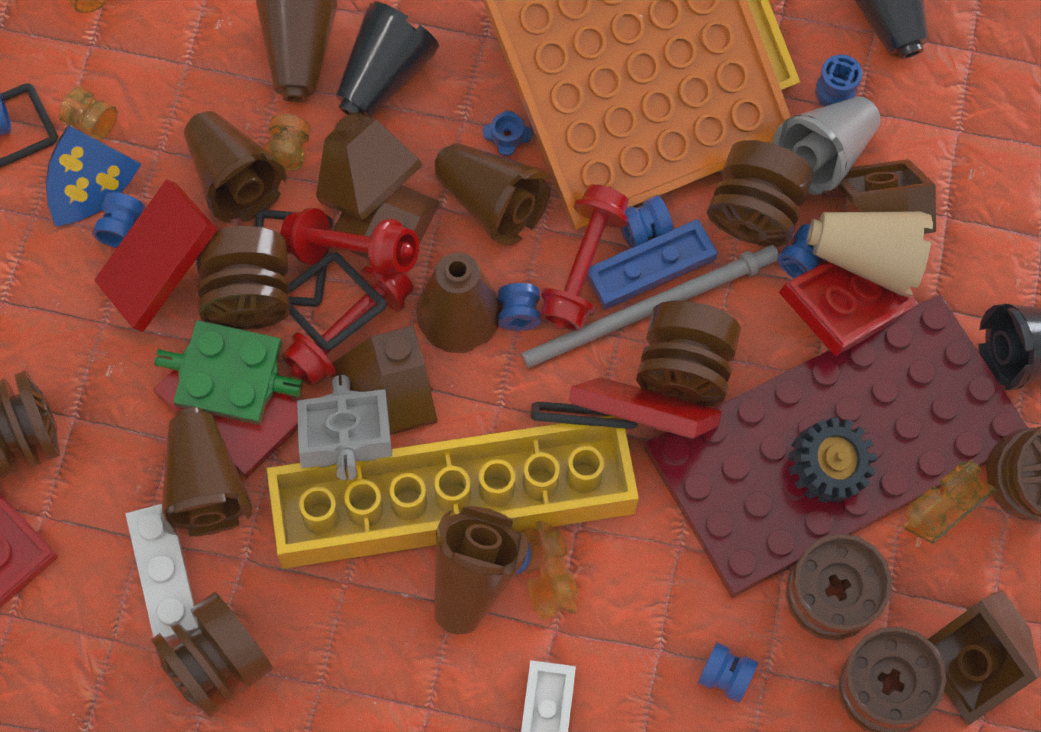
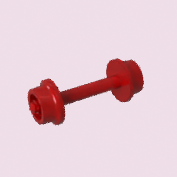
M590 184L583 198L575 201L573 208L576 212L590 220L564 291L545 288L541 293L544 304L540 316L554 324L557 330L565 328L581 331L587 317L593 316L596 307L579 297L605 225L622 228L626 227L628 222L625 211L629 199L611 186Z
M311 207L304 209L302 212L290 213L285 218L280 231V235L286 240L287 253L294 255L302 263H317L323 258L328 247L368 253L371 268L377 275L383 277L409 272L414 267L419 254V240L415 231L403 227L401 222L390 218L382 220L376 225L371 236L332 231L329 219L324 211Z
M365 266L360 271L361 276L385 299L388 307L398 312L405 307L404 300L414 290L411 280L405 273H396L393 276L383 277L377 275L369 266ZM367 293L364 294L322 337L328 342L376 306L377 303ZM299 332L291 336L293 342L282 356L291 368L292 376L299 377L308 385L314 386L324 377L332 378L336 374L335 367L326 356L331 350L325 351L321 349L316 342L313 343Z

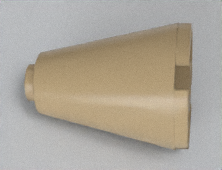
M921 211L823 212L819 220L813 219L811 221L807 244L813 245L814 255L894 293L911 297L913 293L910 287L918 288L921 283L930 253L931 241L923 239L924 228L933 229V221L930 214L922 213Z

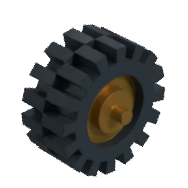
M830 418L826 421L824 419L799 433L801 436L794 439L791 446L795 447V450L789 452L788 460L795 461V465L789 468L790 475L798 474L800 479L794 482L797 488L800 489L804 486L808 488L804 495L810 499L819 496L818 502L827 503L832 500L834 503L860 493V490L870 484L867 478L874 476L876 468L870 467V464L877 461L876 453L868 454L867 448L874 446L871 438L866 441L861 439V436L866 432L863 428L858 427L853 430L851 429L852 421L846 419L839 423V418Z

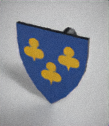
M68 124L51 155L45 181L47 205L55 227L78 222L100 212L106 194L111 192L122 193L133 179L141 163Z

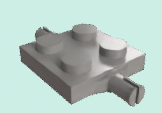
M341 375L342 385H340L339 376L334 377L332 380V394L320 398L297 400L298 442L301 468L327 467L337 464L338 478L346 481V469H348L349 480L355 478L357 474L355 461H373L378 458L391 457L392 447L385 389L368 392L350 391V379L345 375Z

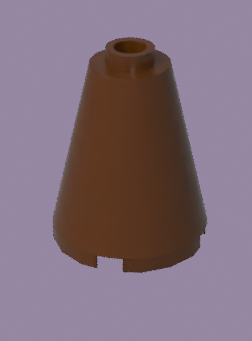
M256 0L274 90L276 93L283 95V100L288 102H304L307 100V96L313 95L316 92L338 7V0Z
M206 111L198 113L189 120L184 129V138L208 207L213 215L224 223H231L228 218L237 217L242 222L255 218L259 212L268 210L281 195L278 191L281 180L286 183L287 176L280 161L216 112Z
M454 143L443 148L435 159V175L489 236L501 245L510 246L522 240L523 238L517 234L525 226L533 229L547 207L551 195V187L545 184V179L550 178L547 173L539 168L460 143Z
M451 253L443 257L437 264L417 302V321L426 339L433 346L446 352L466 353L484 342L486 344L493 338L499 327L498 314L501 312V304L498 301V295L475 259L465 253Z
M201 408L183 409L169 422L161 508L163 530L169 534L177 535L176 528L189 529V536H204L233 529L239 526L238 517L245 514L246 518L249 519L252 516L249 496L214 417L210 413L203 412Z
M476 506L463 507L460 514L450 516L451 511L445 513L436 531L434 616L437 623L452 634L471 633L478 627L522 566L528 552L526 535L522 531L521 536H519L511 528L513 521L510 518L492 509Z

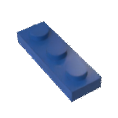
M696 219L590 266L586 278L603 310H606L715 261L718 253L699 219Z

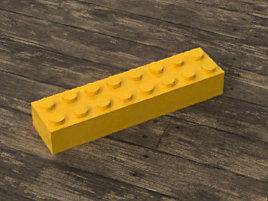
M615 416L599 417V418L622 419V418H618V417H615ZM560 423L392 449L391 457L378 458L373 461H355L357 474L355 478L349 480L348 469H346V481L338 478L337 464L327 467L301 468V463L267 468L277 555L283 569L436 545V531L444 514L451 511L450 516L460 514L463 507L467 506L489 508L506 515L513 521L511 528L516 532L632 515L635 514L639 500L625 428Z

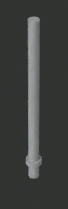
M774 245L755 253L746 251L740 254V259L585 325L581 331H571L521 353L523 363L529 369L652 315L653 308L661 302L686 301L746 274L749 277L757 275L760 268L777 261L778 251Z

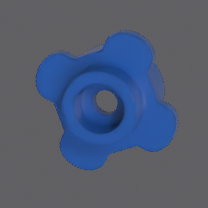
M504 111L498 114L491 124H487L483 128V137L488 141H492L498 147L500 155L511 156L514 154L517 146L531 140L532 130L524 126L523 120L516 113ZM510 131L511 135L505 136L504 132Z

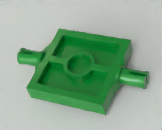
M196 320L190 344L183 354L159 348L156 352L158 357L155 356L154 359L155 367L168 368L179 372V383L173 401L176 407L184 409L197 407L201 408L203 412L257 425H261L266 404L272 398L274 392L299 398L301 395L300 389L302 390L303 387L302 379L280 376L278 373L277 363L283 344L281 338Z

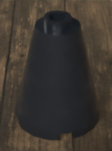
M854 0L890 55H899L900 59H907L923 52L922 45L929 40L924 0Z
M374 1L373 4L371 3L365 11L336 93L337 99L341 101L339 109L347 115L356 112L372 117L436 54L440 46L436 38L421 25L416 29L406 22L409 16L378 1Z
M1004 303L993 305L986 310L979 330L986 329L985 343L979 344V353L999 384L1006 387L1004 390H1015L1040 380L1041 308Z

